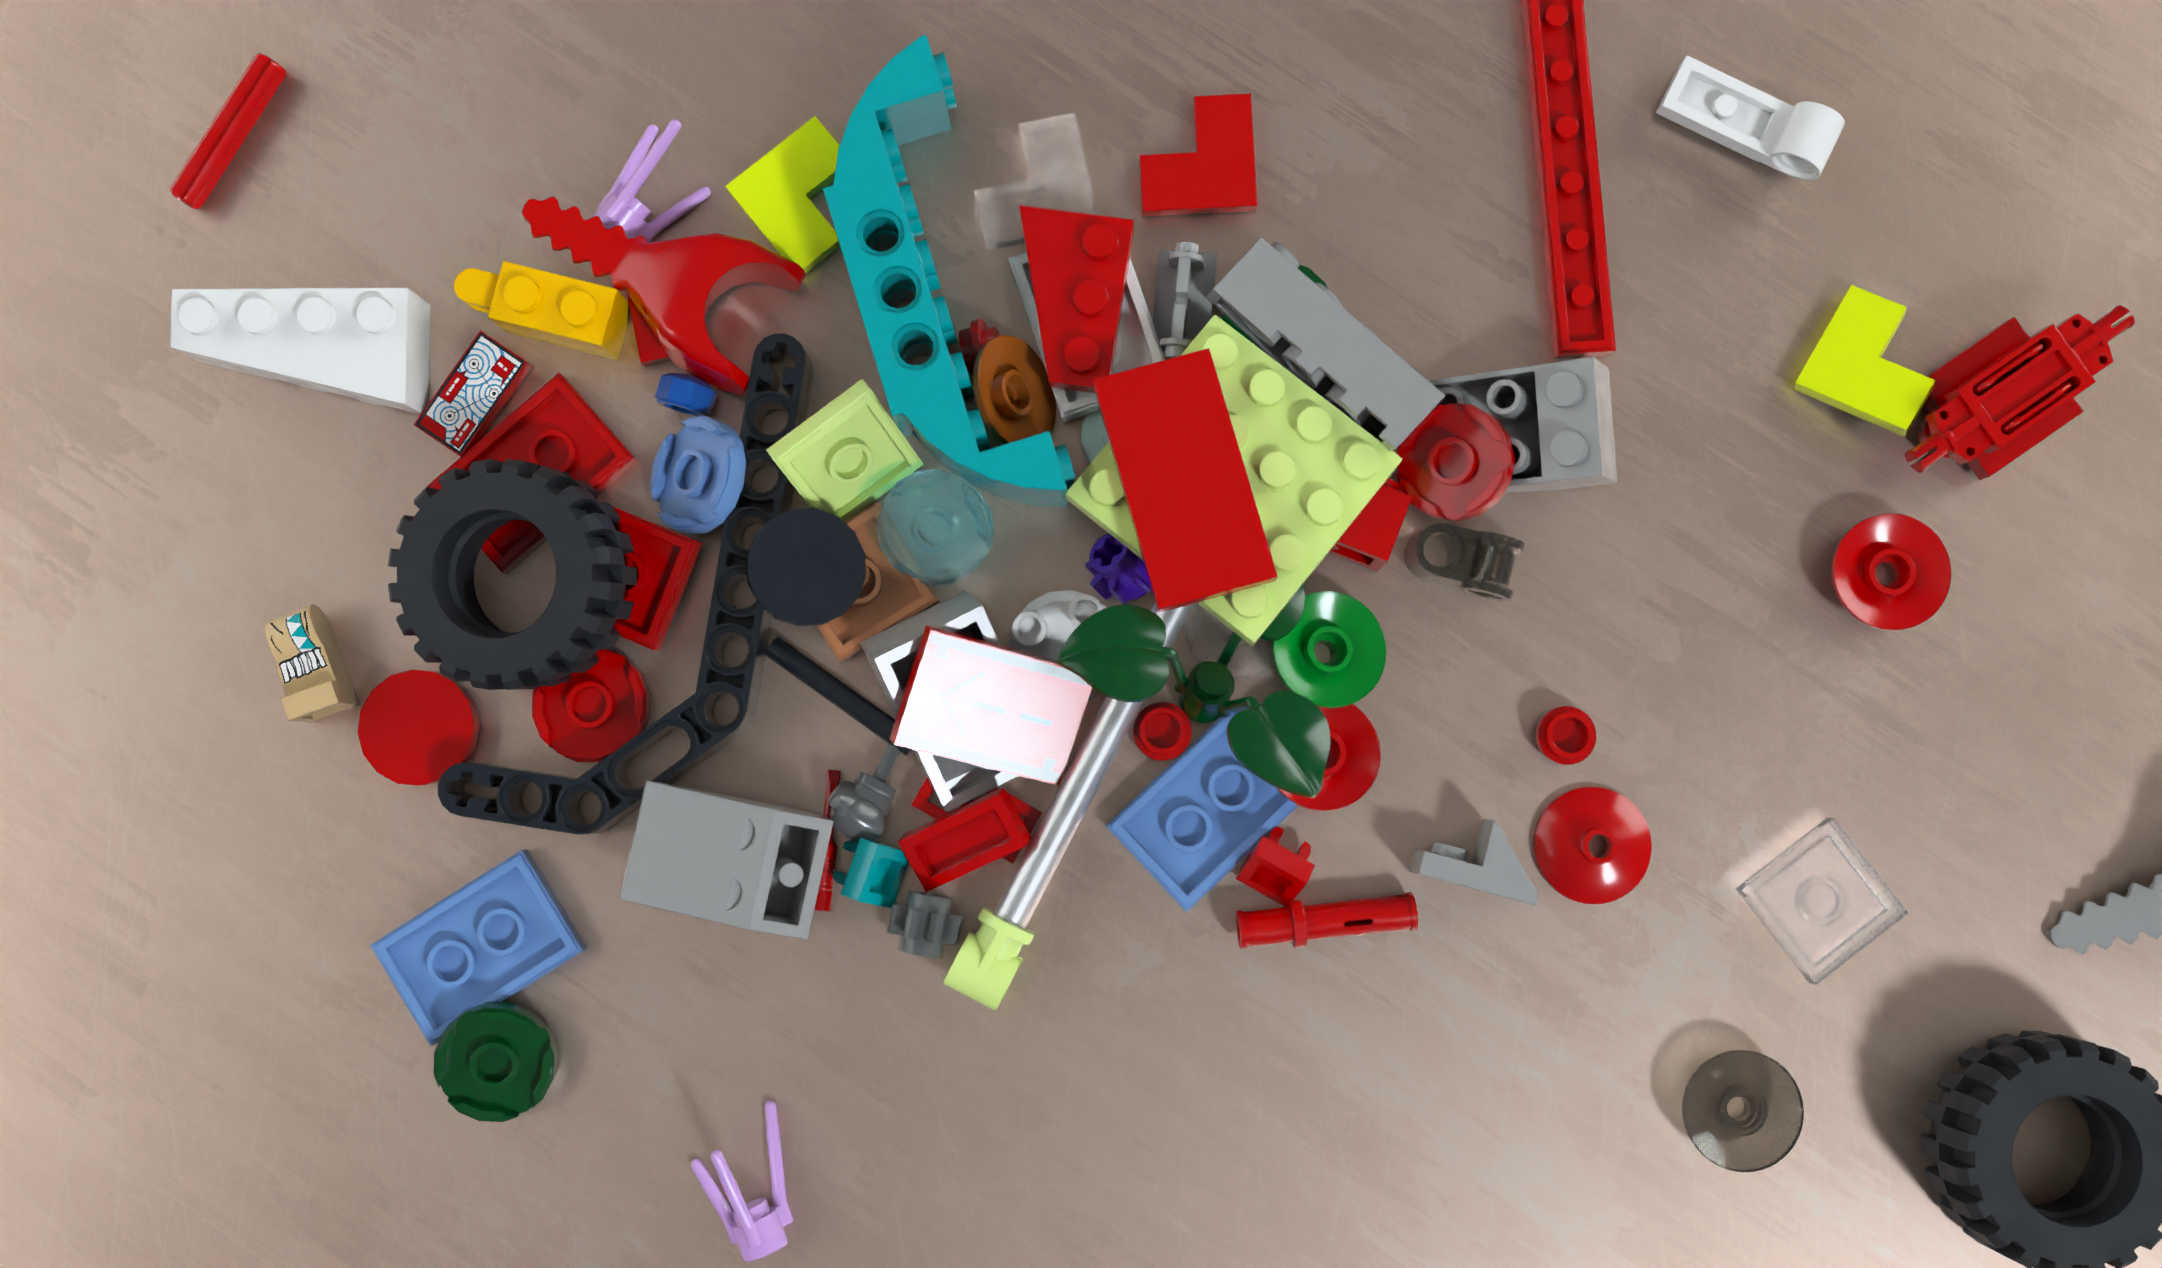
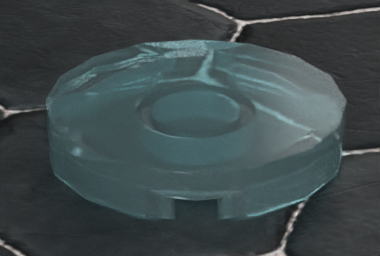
M939 469L916 471L899 480L883 500L876 522L880 548L891 565L903 575L908 573L913 578L920 579L919 583L930 586L955 584L971 575L991 550L994 534L990 507L979 490L961 476Z

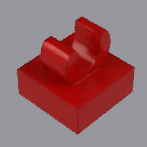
M1277 826L1270 832L1267 838L1263 836L1245 859L1236 879L1284 907H1288V901H1293L1307 884L1315 865L1307 861L1311 853V845L1304 841L1296 853L1279 845V839L1284 829Z

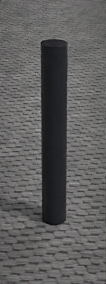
M779 636L772 641L765 652V656L888 744L897 747L905 756L912 751V749L894 745L889 739L895 723L894 718Z

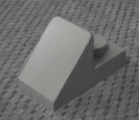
M1483 820L1472 863L1466 862L1468 850L1439 842H1433L1431 852L1414 850L1409 872L1531 905L1536 904L1538 893L1495 820Z

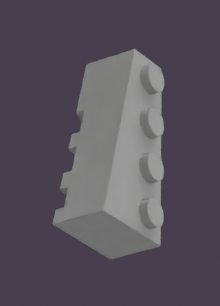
M1261 237L1211 290L1206 298L1267 355L1377 438L1389 451L1396 449L1446 395L1380 340L1371 329L1359 322L1344 309L1338 298L1327 287L1319 282L1314 283L1298 269L1299 262L1283 245L1278 242H1273L1270 245Z

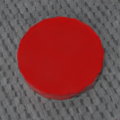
M1462 403L1438 405L1397 447L1396 454L1402 458V461L1397 467L1399 473H1396L1402 492L1413 496L1410 502L1411 505L1427 515L1452 521H1462L1477 517L1497 504L1511 483L1515 462L1511 439L1497 418L1474 405Z
M599 649L596 652L599 662L584 673H571L570 681L555 686H541L534 689L532 693V718L540 738L558 754L575 762L602 761L645 730L651 718V692L643 673L627 657L608 649Z
M411 669L390 675L372 689L360 710L357 733L363 755L377 773L397 784L428 786L439 783L441 775L449 767L457 763H465L467 759L471 758L478 745L480 720L475 701L457 682L439 672Z

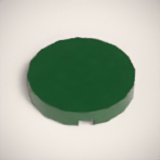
M489 1001L466 1009L447 1026L434 1051L433 1074L438 1087L441 1085L443 1092L448 1096L447 1101L457 1112L478 1121L505 1122L518 1117L520 1113L528 1111L532 1106L535 1107L543 1100L557 1068V1047L550 1028L533 1011L512 1002Z

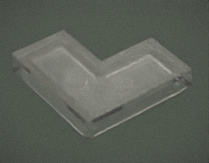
M1075 113L1019 124L1030 179L974 190L987 251L1025 243L1019 205L1097 215Z

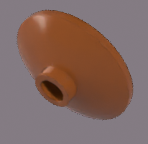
M1002 335L988 340L979 350L973 369L975 398L988 428L1003 444L1047 431L1051 435L1056 418V400L1042 360L1027 343L1017 337Z

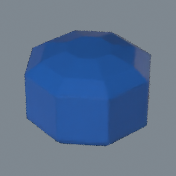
M685 373L661 375L655 398L660 405L695 417L711 416L717 396L716 392L707 382Z

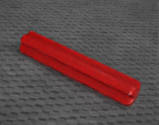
M260 53L254 55L169 187V193L174 198L194 209H199L203 206L285 78L286 70L279 63Z

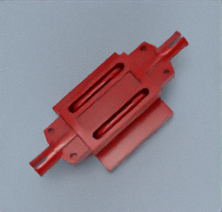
M2116 306L2111 312L2095 323L2077 313L2065 319L2057 326L2051 324L2030 337L2015 317L2003 322L1926 375V377L1935 380L1934 387L1924 403L1930 413L1924 417L1925 420L1921 423L1918 430L1920 444L1905 452L1906 461L1910 462L1918 459L1928 452L1924 457L1910 465L1911 468L1918 473H1922L1937 460L1952 458L1958 465L1967 463L1979 480L1992 476L2084 412L2074 397L2096 382L2092 376L2114 362L2108 342L2135 325L2133 315L2111 326L2130 311L2124 306Z

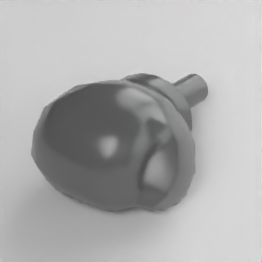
M890 744L887 745L872 776L864 772H858L854 782L844 780L831 793L828 798V804L832 807L830 819L833 820L832 828L857 843L860 837L876 841L882 835L884 830L883 819L887 815L892 803L891 799L896 792V789L885 784L900 754V750Z

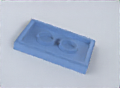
M1240 711L1231 712L1229 717L1224 718L1221 716L1106 825L1186 912L1252 851L1263 836L1266 837L1298 807V805L1284 797L1276 787L1263 781L1246 769L1231 751L1227 739V726L1231 718Z
M527 849L514 854L370 945L430 1046L439 1043L447 1026L466 1009L489 1001L504 1002L588 949Z

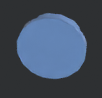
M707 416L689 417L680 424L685 425V427L680 429L677 435L669 433L661 443L653 462L650 482L652 500L659 502L662 513L657 512L661 521L675 530L689 534L707 533L724 522L736 506L744 486L746 470L743 442L734 428Z

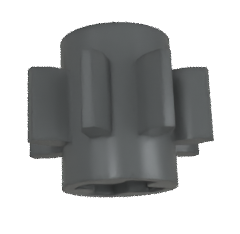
M909 890L906 905L892 904L887 933L900 935L898 950L919 956L942 958L944 943L949 945L958 944L963 916L950 913L953 898Z

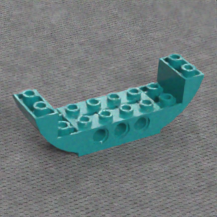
M923 35L894 56L867 86L850 115L838 149L834 185L823 188L888 405L892 417L904 437L914 434L938 462L963 481L994 496L1027 505L1065 507L1068 506L1065 493L1075 483L1074 470L1065 444L1054 447L1050 432L1047 431L991 449L979 408L967 411L964 401L975 398L962 353L958 352L950 355L947 346L957 344L958 341L944 295L933 299L931 296V292L941 289V285L927 239L916 243L914 240L915 237L925 234L910 184L899 187L897 185L898 183L908 181L898 145L951 130L948 110L957 107L953 91V81L944 52L933 55L927 35ZM886 246H894L888 251L879 252ZM902 300H913L910 305L904 308H893ZM927 353L932 355L927 362L921 365L909 364L912 358L918 354Z

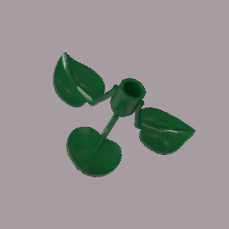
M1304 584L1261 635V639L1277 641L1288 635L1295 628L1304 609ZM1114 605L1094 613L1084 620L1065 642L1058 657V665L1079 676L1099 693L1118 701L1141 702L1150 699L1165 685L1169 676L1170 665L1176 680L1174 690L1180 693V707L1191 720L1199 723H1209L1219 718L1220 715L1227 718L1231 712L1243 710L1235 714L1229 721L1227 739L1231 751L1246 769L1272 786L1295 795L1315 798L1320 792L1331 744L1330 729L1323 712L1308 698L1289 691L1274 692L1262 704L1252 696L1230 701L1235 689V681L1233 675L1226 667L1242 639L1236 633L1232 632L1217 662L1205 661L1197 664L1191 670L1188 677H1186L1176 650L1171 647H1163L1166 638V626L1163 620L1154 612L1137 605Z

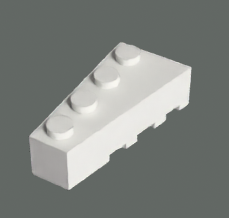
M409 288L172 289L170 348L199 362L272 380L277 379L317 391H327L375 405H385L417 415H421L429 403L431 305Z

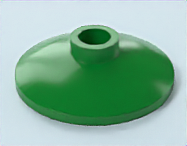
M1321 591L1305 596L1302 616L1295 628L1280 640L1272 641V657L1280 679L1290 692L1308 698L1317 707L1340 708L1361 700L1377 685L1385 667L1386 643L1379 622L1364 604L1343 593ZM1317 643H1322L1328 647L1330 659L1327 663L1320 662L1316 658L1314 648Z

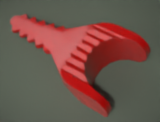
M554 196L542 201L529 199L521 212L524 220L530 224L533 238L549 236L554 251L570 249L572 262L574 264L589 262L594 277L610 275L612 287L618 291H626L659 344L676 366L708 384L736 396L745 395L748 389L749 376L725 358L709 338L705 324L708 309L718 296L733 286L760 282L789 291H798L806 277L804 269L799 264L752 240L719 233L649 243L642 235L628 239L622 225L606 229L599 216L583 220L577 206L561 210L558 200Z

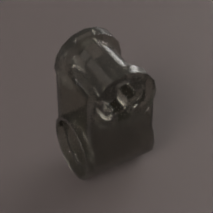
M1435 523L1416 532L1408 540L1404 548V560L1409 571L1422 580L1458 588L1474 596L1507 602L1511 601L1513 591L1508 586L1516 554L1523 552L1525 543L1506 535L1475 531L1449 523ZM1428 537L1436 538L1446 546L1448 554L1443 567H1436L1425 558L1424 544Z

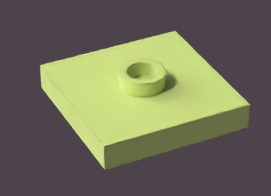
M863 379L766 449L773 461L810 508H817L831 513L843 521L861 512L924 465Z

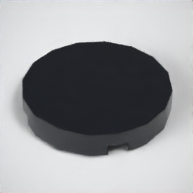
M817 508L791 509L771 518L753 537L746 556L747 584L757 602L774 619L796 627L823 625L842 616L859 598L866 578L865 552L855 531L838 516Z

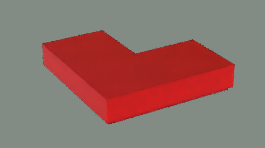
M1251 93L1194 96L1193 113L1196 152L1140 155L1142 217L1253 212L1257 209Z

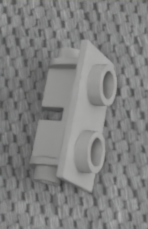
M1177 242L1175 250L1160 249L1153 325L1165 360L1180 356L1211 319L1212 303L1206 297L1214 288L1217 253L1198 252L1199 245L1193 242Z

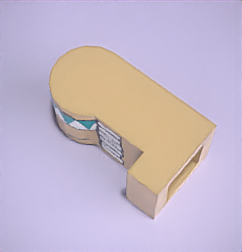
M312 604L265 622L266 641L278 665H276L285 693V697L280 699L287 721L311 723L360 705L327 618L318 606Z

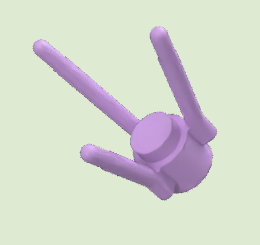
M674 119L668 124L651 149L650 146L658 133V127L654 124L647 127L610 192L597 206L599 209L592 216H599L604 228L610 229L614 226L622 225L628 239L642 235L650 243L658 232L710 196L711 190L708 187H702L650 223L644 221L651 211L634 196L681 129V123L678 120Z
M772 1100L767 1101L765 1104L773 1206L769 1207L766 1198H759L745 1203L732 1171L720 1150H714L711 1153V1160L733 1211L702 1161L694 1159L691 1162L693 1172L723 1221L731 1244H737L743 1261L760 1259L784 1247L788 1240L783 1227L794 1221L786 1198L777 1106Z

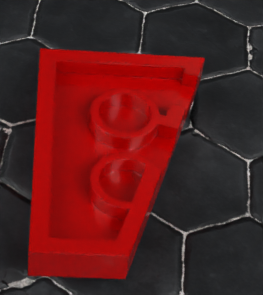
M1019 205L1049 384L1052 388L1095 393L1093 379L1112 374L1135 230L1134 220Z

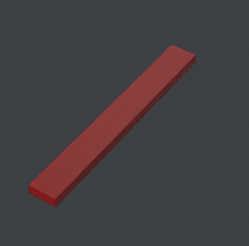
M1521 0L1554 359L1612 355L1616 351L1584 0Z

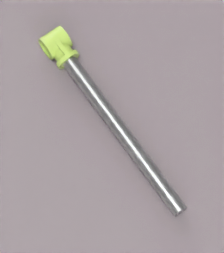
M1156 603L1154 604L1151 611L1157 614L1166 626V638L1163 647L1172 648L1194 604L1158 613ZM1106 696L995 910L983 907L978 916L981 924L976 933L969 932L943 982L944 985L993 1011L997 1010L1023 959L1018 956L1024 944L1030 945L1035 935L1026 926L1143 701L1123 702Z

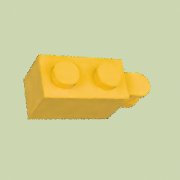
M506 261L502 263L500 274L468 268L457 275L454 281L456 295L472 309L488 314V318L507 333L618 361L631 312L629 302L617 289Z

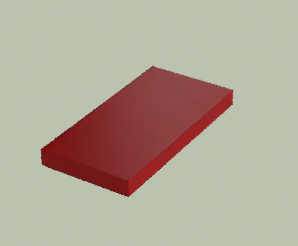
M1210 349L1196 351L1093 379L1094 392L1158 613L1276 581L1278 578Z

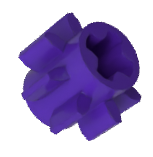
M1109 533L1096 541L1090 551L1089 562L1085 564V567L1095 576L1090 585L1105 600L1114 595L1122 604H1127L1129 600L1145 596L1151 590L1144 561Z

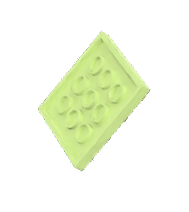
M1214 314L1180 356L1210 349L1278 578L1274 582L1201 601L1198 604L1253 647L1399 466L1402 458L1392 450L1389 451L1377 438ZM1108 442L1067 493H1065L1066 500L1143 560Z

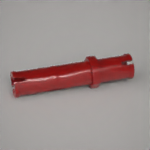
M1406 892L1401 895L1303 905L1299 899L1288 901V907L1252 911L1238 910L1235 913L1240 949L1290 942L1294 948L1306 947L1309 940L1361 936L1364 934L1401 930L1415 931L1418 929V912L1412 892Z

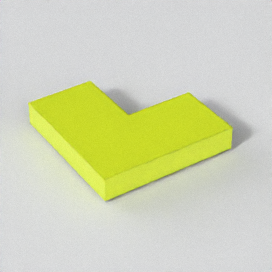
M816 116L725 186L730 195L778 254L799 264L805 273H808L840 247L836 231L810 200L834 181L838 149L840 147Z
M1851 285L1796 380L1795 390L1906 437L1931 393L1935 380L1881 358L1902 322L1907 307Z

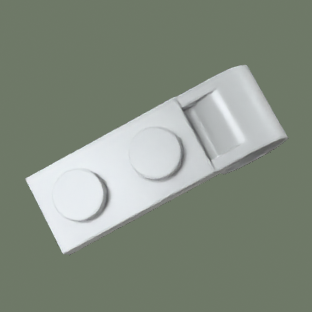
M1687 55L1680 62L1656 111V114L1758 163L1761 162L1788 176L1801 180H1815L1820 177L1845 125L1843 117L1828 106L1809 101L1799 102L1792 106Z

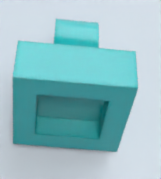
M861 837L858 843L852 840L845 841L843 849L854 853L848 873L834 871L832 876L838 884L843 885L841 895L858 902L892 908L909 862L902 849Z

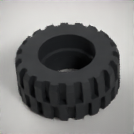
M486 459L474 461L469 467L470 471L454 468L441 475L439 483L442 489L426 487L414 499V504L419 508L416 515H403L396 529L398 534L404 536L400 549L390 548L388 566L397 567V583L388 584L390 602L401 603L404 613L397 616L396 621L403 635L417 636L419 638V641L414 645V651L426 663H441L439 666L440 674L455 682L470 681L472 687L486 690L537 689L541 686H555L570 681L571 673H584L599 662L596 652L599 649L611 650L621 636L619 631L613 628L616 620L629 619L634 602L624 600L626 585H637V568L626 566L624 554L634 551L629 533L616 531L614 525L619 523L621 517L613 506L609 503L598 501L599 491L585 481L573 479L569 473L521 460L506 459L505 462ZM513 520H526L538 527L552 549L556 565V582L551 600L542 615L525 630L511 633L499 629L483 612L475 592L474 570L481 548L498 528Z
M2021 1031L2018 1037L2004 1033L1988 1038L1986 1046L1989 1051L1971 1047L1960 1055L1958 1061L1963 1068L1958 1073L1946 1070L1937 1082V1086L1944 1090L1939 1102L1936 1103L1928 1100L1924 1117L1933 1120L1931 1134H1921L1922 1153L1933 1157L1934 1165L1927 1166L1925 1169L1930 1187L1945 1194L1940 1197L1939 1204L1950 1219L1963 1225L1964 1233L1976 1242L2027 1268H2106L2105 1263L2115 1268H2124L2138 1259L2134 1251L2136 1248L2142 1246L2151 1250L2162 1239V1233L2158 1230L2162 1224V1095L2155 1093L2159 1089L2158 1081L2146 1069L2133 1066L2129 1057L2114 1049L2077 1038L2043 1031ZM2069 1096L2081 1110L2088 1125L2091 1148L2087 1168L2080 1181L2066 1195L2053 1202L2033 1206L2022 1195L2014 1176L2012 1165L2014 1141L2020 1126L2034 1109L2050 1099Z

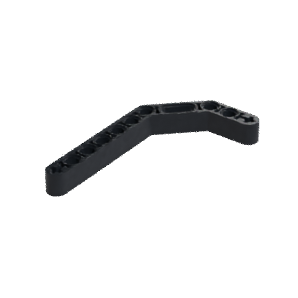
M784 333L767 336L757 345L753 354L739 435L743 442L746 458L744 486L735 508L725 519L696 693L578 778L487 763H457L449 767L441 775L438 783V797L442 806L450 813L463 817L577 835L603 833L616 826L640 807L644 786L639 789L633 788L628 783L625 773L628 763L638 754L670 731L678 727L683 728L690 738L688 753L681 760L651 780L674 784L743 734L753 724L757 713L766 659L765 652L768 647L773 617L763 609L757 600L747 608L737 609L732 601V591L738 582L747 579L746 556L748 550L744 549L741 539L744 529L754 522L766 524L771 518L791 510L794 486L773 461L766 449L806 421L813 380V364L801 343L793 336ZM785 355H789L796 364L795 367H785L781 382L782 387L792 397L779 393L780 377L772 367L773 363H783ZM775 409L787 411L788 421L786 427L781 432L775 435H766L761 432V421L768 412ZM763 466L776 467L778 470L776 485L767 492L757 493L753 491L751 487L753 473ZM734 636H743L749 648L747 658L742 664L736 667H729L722 658L723 646L728 639ZM731 693L739 704V712L732 723L721 726L713 717L712 707L719 696ZM466 782H473L476 785L485 787H499L497 797H474L470 793H465ZM531 782L535 783L542 793L541 806L532 815L523 809L520 802L522 790ZM589 791L593 792L601 803L600 815L591 824L581 819L578 813L579 800Z

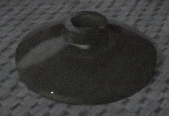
M1730 1050L1709 1058L1692 1074L1683 1095L1682 1118L1688 1137L1705 1158L1731 1171L1755 1172L1778 1163L1792 1150L1802 1130L1804 1107L1802 1096L1795 1080L1780 1063L1755 1051ZM1741 1097L1744 1102V1110L1738 1117L1731 1118L1727 1112V1105L1732 1098Z

